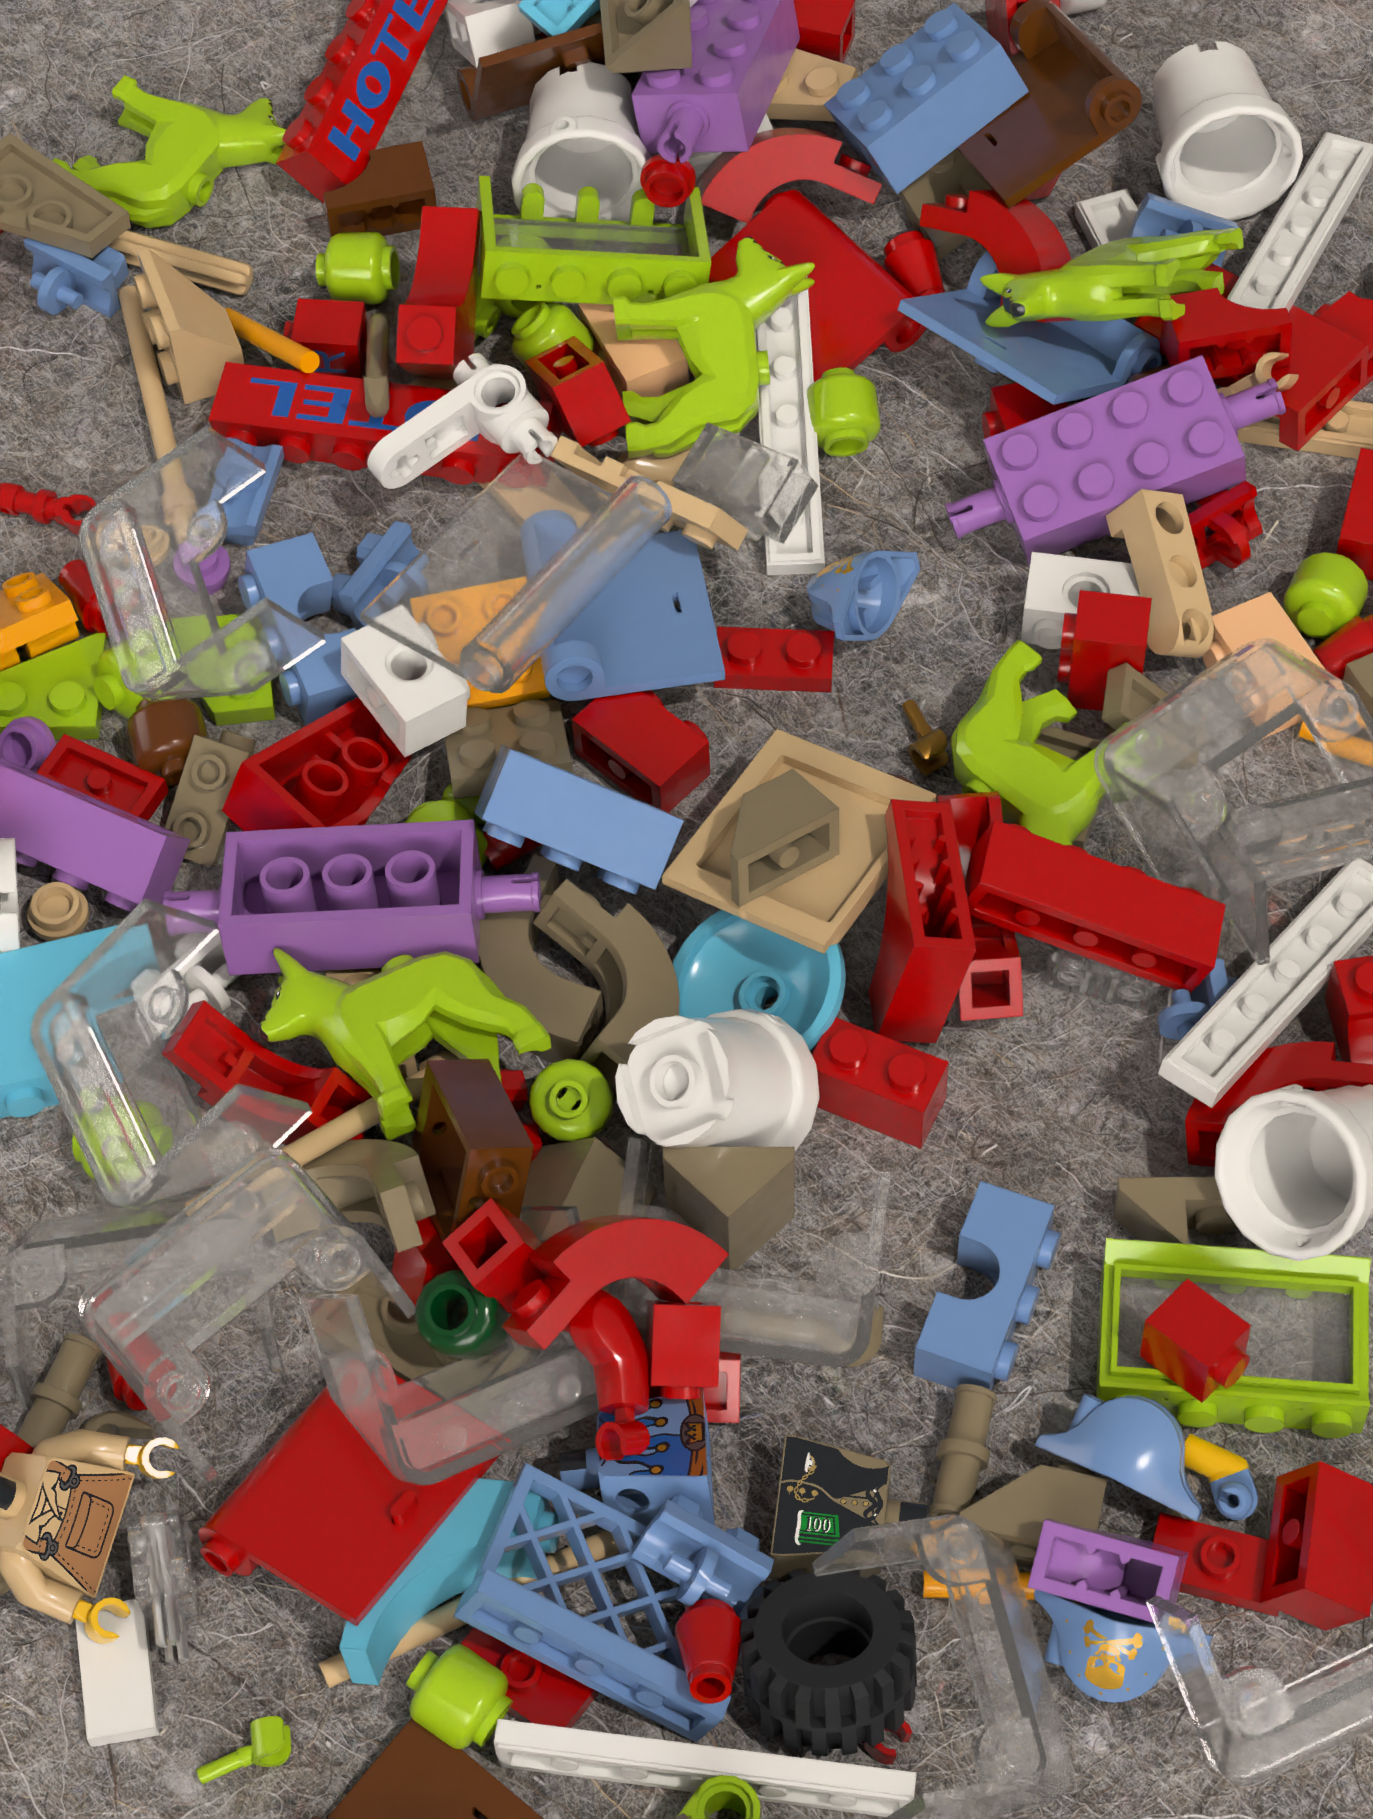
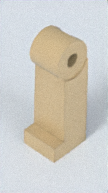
M1141 489L1107 514L1106 520L1111 537L1124 538L1126 541L1141 597L1152 598L1147 644L1155 654L1186 658L1201 657L1208 651L1212 643L1214 626L1211 615L1212 609L1183 494Z

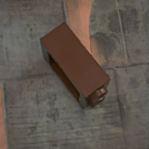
M489 1059L427 1060L411 1148L418 1154L436 1211V1214L430 1217L442 1242L490 1198L520 1219L534 1146ZM444 1122L442 1128L434 1129V1124Z

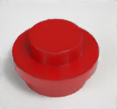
M656 155L644 163L641 169L640 183L646 197L653 204L665 208L676 207L692 194L696 183V173L688 161L680 163V156H678L676 163H670L661 155Z

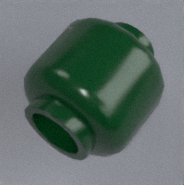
M455 1269L436 1275L423 1287L416 1302L415 1312L419 1333L431 1348L444 1355L466 1360H476L490 1355L497 1349L507 1335V1332L501 1326L511 1316L496 1298H488L473 1287L462 1270Z

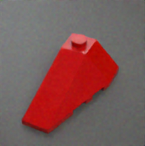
M356 697L242 761L222 811L243 831L365 825L413 754L404 757L360 698Z

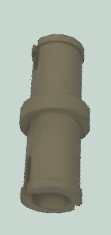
M74 1333L65 1334L63 1343L44 1382L36 1383L29 1395L33 1404L17 1434L18 1437L32 1448H35L40 1440L62 1434L69 1419H76L83 1407L79 1398L98 1359L104 1353V1350H101V1346L81 1335Z
M961 1384L955 1387V1400L947 1437L938 1442L936 1458L941 1462L929 1513L937 1521L951 1525H957L960 1512L973 1505L979 1473L981 1470L988 1468L990 1451L985 1445L997 1397L995 1392L990 1389L973 1384Z

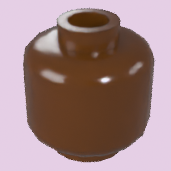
M174 692L157 693L145 698L137 705L136 711L127 722V736L136 766L164 778L167 785H179L194 735L209 737L202 711L197 704L182 698L180 694Z

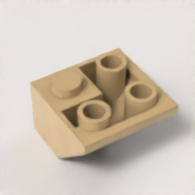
M144 248L138 250L142 274L133 276L134 284L143 309L150 307V311L141 313L144 326L150 336V342L152 345L157 344L159 350L164 349L163 352L157 353V357L167 386L177 383L184 404L216 395L225 362L245 364L242 348L226 309L151 249Z

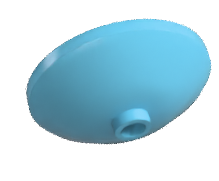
M719 910L702 922L683 943L673 961L680 996L679 1016L706 1018L710 1014L738 1009L758 1010L781 1017L803 1036L810 1051L818 1044L822 1034L833 1024L840 1009L845 990V962L839 943L830 945L825 954L724 910ZM778 996L774 1005L764 1010L766 1001L770 997Z

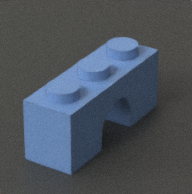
M313 532L247 550L245 575L238 577V585L243 603L247 610L256 609L262 623L259 624L258 629L264 652L268 658L276 657L282 670L279 674V681L284 699L289 707L297 705L306 726L358 697L341 675V638L356 630L352 628L334 634H324L310 629L303 623L308 617L330 611L333 577Z
M980 1181L959 1235L957 1264L982 1273L992 1282L994 1288L986 1295L976 1299H960L937 1291L915 1347L914 1376L952 1389L961 1384H973L992 1391L996 1379L1008 1381L1019 1350V1344L1011 1342L1018 1322L1029 1325L1040 1294V1288L1032 1286L1038 1267L1047 1270L1051 1268L1059 1246L1061 1233L1052 1230L1055 1205Z

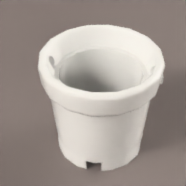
M1215 41L1218 50L1200 52L1198 44L1184 47L1169 57L1156 72L1152 82L1155 95L1151 101L1162 142L1160 153L1156 156V163L1163 184L1164 194L1171 201L1230 221L1256 215L1278 201L1296 180L1303 159L1300 133L1282 107L1271 99L1257 73L1254 62L1243 49L1228 42Z
M588 62L577 66V71L566 72L560 75L559 66L548 71L536 83L530 98V115L526 140L519 151L511 180L514 202L519 211L522 189L527 184L536 183L544 190L545 205L543 217L574 218L578 191L582 187L591 186L599 193L600 209L598 220L629 221L632 195L637 190L642 189L640 183L641 169L644 163L651 158V155L640 140L631 97V85L626 77L620 73H612L606 69L605 65ZM572 242V243L581 244V243H590V242Z
M738 1009L714 1013L706 1018H689L677 1015L655 1019L635 1032L628 1044L636 1046L630 1054L628 1064H618L615 1076L617 1103L627 1125L637 1134H645L655 1144L665 1147H795L796 1151L812 1128L820 1098L817 1065L803 1036L781 1017L754 1009Z
M1292 1084L1251 1096L1229 1115L1216 1143L1215 1179L1224 1209L1244 1237L1268 1254L1302 1261L1331 1254L1364 1228L1367 1220L1373 1217V1085L1368 1084L1363 1087L1347 1085L1318 1092L1303 1089L1300 1085Z

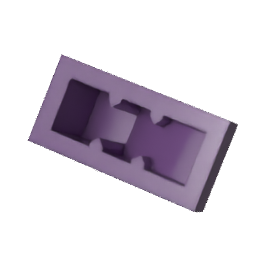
M1047 1518L1044 1519L1028 1587L1164 1625L1173 1618L1188 1552L1124 1534L1102 1532Z

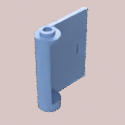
M988 251L979 259L974 267L966 289L901 299L897 309L974 356V362L993 373H998L999 371L1053 405L1097 396L1126 385L1132 374L1158 367L1162 360L1159 353V340L1124 319L1110 321L1076 320L1050 323L1029 321L1019 322L1009 327H991L986 325V319L1000 307L1001 295L988 289L980 281V278L984 275L999 273Z
M560 514L539 515L529 520L523 526L520 532V545L545 685L551 695L565 701H578L725 680V669L697 544L682 536V530L579 544L575 524L569 518ZM678 601L679 608L675 609L674 603Z

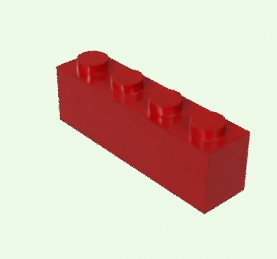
M995 819L971 850L965 877L970 916L1171 989H1186L1190 994L1215 968L1226 904L1204 897L1202 893L1195 889L1174 886L1147 876L1138 868L1114 864L1090 855L1086 850L1078 846L1063 845L1035 835L1021 825L1005 824Z

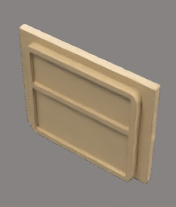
M777 729L663 873L662 884L825 954L830 945H835L841 941L888 877L885 813L890 800L937 802V794ZM794 769L839 807V855L738 907L732 901L730 853L743 794Z

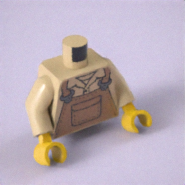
M78 1429L40 1440L32 1454L12 1452L5 1459L2 1471L0 1472V1573L19 1603L70 1625L74 1619L83 1622L88 1637L96 1643H111L120 1637L113 1632L105 1631L98 1623L99 1611L106 1610L112 1612L115 1616L127 1618L130 1615L127 1604L120 1599L111 1597L104 1598L94 1605L84 1601L83 1598H96L135 1477V1474L124 1471L126 1465H137L145 1476L152 1479H163L174 1475L175 1472L155 1470L149 1462V1454L155 1446L179 1449V1446L173 1440L155 1438L145 1442L143 1445L130 1444V1437Z

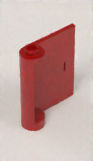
M793 189L773 195L766 202L763 210L711 257L708 283L727 280L737 274L735 259L738 243L747 236L752 237L764 250L780 259L786 267L807 262L815 264V268L807 276V278H812L815 281L813 286L808 288L814 382L821 379L824 372L833 368H849L854 370L881 344L894 353L904 351L912 346L926 330L925 326L897 310L901 299L914 298V296L798 190Z
M354 1355L199 1529L198 1536L203 1544L200 1553L214 1570L228 1577L232 1576L233 1573L249 1576L260 1565L355 1626H358L476 1481L486 1473L506 1449V1440L370 1359Z

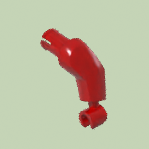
M600 1289L586 1302L562 1331L570 1333L577 1349L593 1366L599 1411L615 1415L614 1422L602 1424L597 1431L595 1438L597 1452L603 1460H622L627 1455L643 1453L650 1444V1434L644 1423L638 1420L635 1421V1416L649 1411V1352L627 1308L613 1294Z

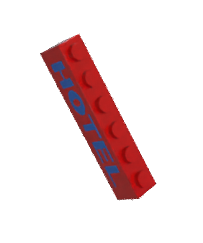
M352 0L345 13L348 20L341 34L326 49L325 58L327 62L321 74L306 89L304 100L307 102L300 116L286 129L282 138L285 146L276 161L280 168L322 203H324L323 193L349 184L366 169L370 161L369 151L375 150L448 0Z
M225 362L208 420L221 449H224L227 437L238 439L256 447H266L274 444L283 446L284 460L292 463L303 464L308 461L332 463L346 470L357 471L362 468H368L369 455L381 439L451 390L389 382L390 409L384 417L374 418L366 410L364 379ZM538 401L549 415L546 429L552 432L557 440H559L562 432L554 403ZM501 403L495 407H501L508 403ZM479 433L420 475L444 478L451 483L468 485L472 482L497 483L500 487L513 492H524L528 488L547 491L555 459L551 456L547 458L536 447L535 451L541 456L542 462L534 465L529 464L521 452L506 453L499 445L489 442Z

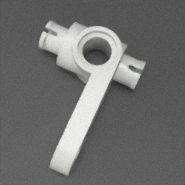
M474 353L469 355L468 358L476 369L472 370L462 360L453 373V378L459 386L381 439L371 451L367 466L385 488H399L418 477L479 433L489 442L499 445L506 453L521 452L529 464H538L542 462V458L535 451V448L538 447L548 458L558 442L556 436L546 429L549 422L548 412L528 391L525 379L517 369L503 364L489 365L482 354ZM501 403H508L501 407H495Z

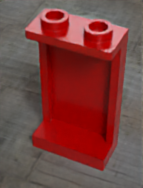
M1212 263L1204 270L1223 272L1224 292L1221 295L1227 299L1239 277ZM1293 305L1289 311L1293 322L1290 366L1271 369V376L1278 382L1287 374L1299 375L1296 383L1290 389L1280 391L1286 413L1275 415L1279 418V442L1298 452L1367 384L1368 344ZM1138 317L1134 326L1157 338L1160 342L1159 353L1167 357L1161 343V317ZM1251 373L1213 379V382L1222 388L1229 387Z

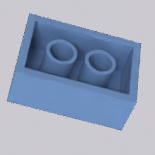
M952 3L945 10L931 15L924 26L904 42L889 48L876 64L858 78L851 79L843 84L837 94L824 103V106L853 150L868 165L872 166L871 168L898 194L1018 101L1029 90L1001 44L958 5Z
M505 745L500 747L474 811L476 815L486 821L483 828L487 832L486 834L519 848L522 847L525 837L543 844L539 853L545 855V858L576 871H579L583 861L598 866L599 869L596 876L601 878L603 882L635 895L640 884L656 890L684 820L671 813Z

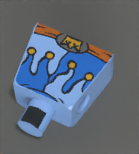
M701 1388L700 1399H669L660 1396L649 1399V1411L635 1416V1421L638 1420L644 1423L650 1434L649 1446L639 1455H627L622 1460H603L596 1448L559 1452L562 1482L577 1490L600 1488L602 1501L605 1505L645 1526L650 1524L667 1499L671 1501L678 1494L701 1505V1511L704 1515L703 1519L715 1525L711 1443L703 1388ZM601 1411L597 1415V1431L602 1424L614 1422L615 1415Z

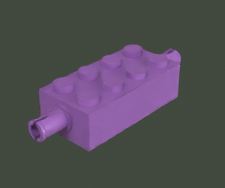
M698 0L690 7L692 68L643 71L631 95L640 140L649 153H660L670 163H676V159L679 153H681L679 157L680 163H684L689 160L693 152L749 151L800 40L794 0Z
M1201 355L983 439L988 465L994 478L992 481L993 487L955 502L944 504L950 523L954 527V533L957 539H960L963 535L1006 520L1007 524L1012 523L1028 565H1030L1032 552L1056 555L1109 535L1110 531L1106 515L1141 489L1183 494L1185 505L1234 487L1246 480L1245 455L1237 438L1238 430L1275 415L1285 414L1286 408L1280 391L1276 392L1278 385L1272 377L1267 379L1266 382L1225 397L1222 392L1218 393L1205 360Z
M474 820L226 832L222 883L219 885V889L177 892L166 890L164 892L165 900H163V916L167 931L185 928L218 927L229 975L282 973L273 955L274 948L281 949L289 954L308 971L382 968L389 960L400 955H411L413 958L444 951L471 959L474 963H479L480 920H485L486 913L541 912V884L539 872L484 876L481 868Z

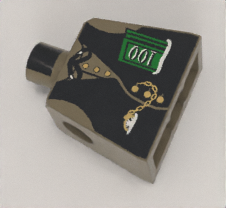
M785 1435L770 1557L774 1559L771 1580L787 1581V1572L799 1568L805 1574L816 1572V1565L831 1564V1571L843 1572L845 1565L860 1568V1577H869L872 1574L878 1575L881 1571L884 1540L924 1544L928 1503L888 1499L891 1464L885 1460L799 1436Z

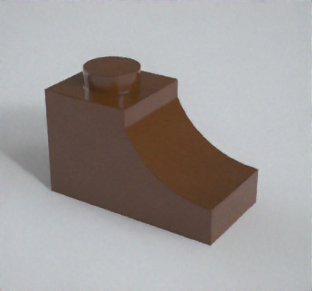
M422 141L370 150V162L355 180L341 188L323 193L330 238L338 233L378 232L382 236L420 229L422 206L437 207L435 188Z

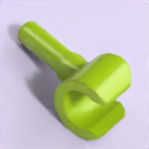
M267 1716L252 1721L250 1723L251 1745L237 1748L236 1751L196 1768L200 1782L205 1784L241 1767L246 1768L252 1764L261 1767H275L284 1764L291 1754L290 1727L284 1725L283 1719L279 1716Z

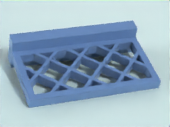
M525 1463L518 1471L473 1582L463 1593L454 1617L694 1742L699 1741L724 1719L731 1695L719 1703L707 1704L696 1700L690 1693L676 1638L674 1639L660 1606L661 1604L677 1600L676 1596L679 1586L655 1594L643 1564L631 1558L634 1544L647 1526ZM529 1490L552 1501L560 1523L534 1530L524 1506ZM598 1525L611 1532L620 1555L595 1562L581 1529ZM515 1526L519 1535L510 1538ZM566 1534L579 1567L553 1575L540 1542ZM524 1547L537 1580L520 1585L497 1573L496 1569L503 1553ZM626 1566L639 1599L614 1607L600 1573ZM585 1579L598 1612L582 1617L568 1610L558 1586ZM758 1585L748 1599L745 1607L738 1615L741 1621L748 1619L747 1607L754 1597H761L763 1587ZM539 1592H543L544 1597L541 1596V1595L538 1594V1593H539ZM644 1610L658 1644L643 1649L629 1642L620 1623V1617ZM663 1655L665 1660L658 1656Z

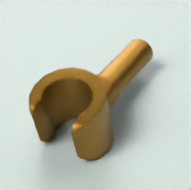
M907 700L902 705V708L918 738L917 741L908 746L909 756L919 772L923 775H929L949 762L948 754L945 752L947 737L940 729L932 730L915 700Z

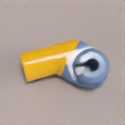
M1190 1433L1185 1441V1467L1208 1478L1214 1502L1220 1514L1227 1519L1235 1521L1243 1520L1252 1515L1257 1506L1258 1493L1247 1461L1233 1452Z

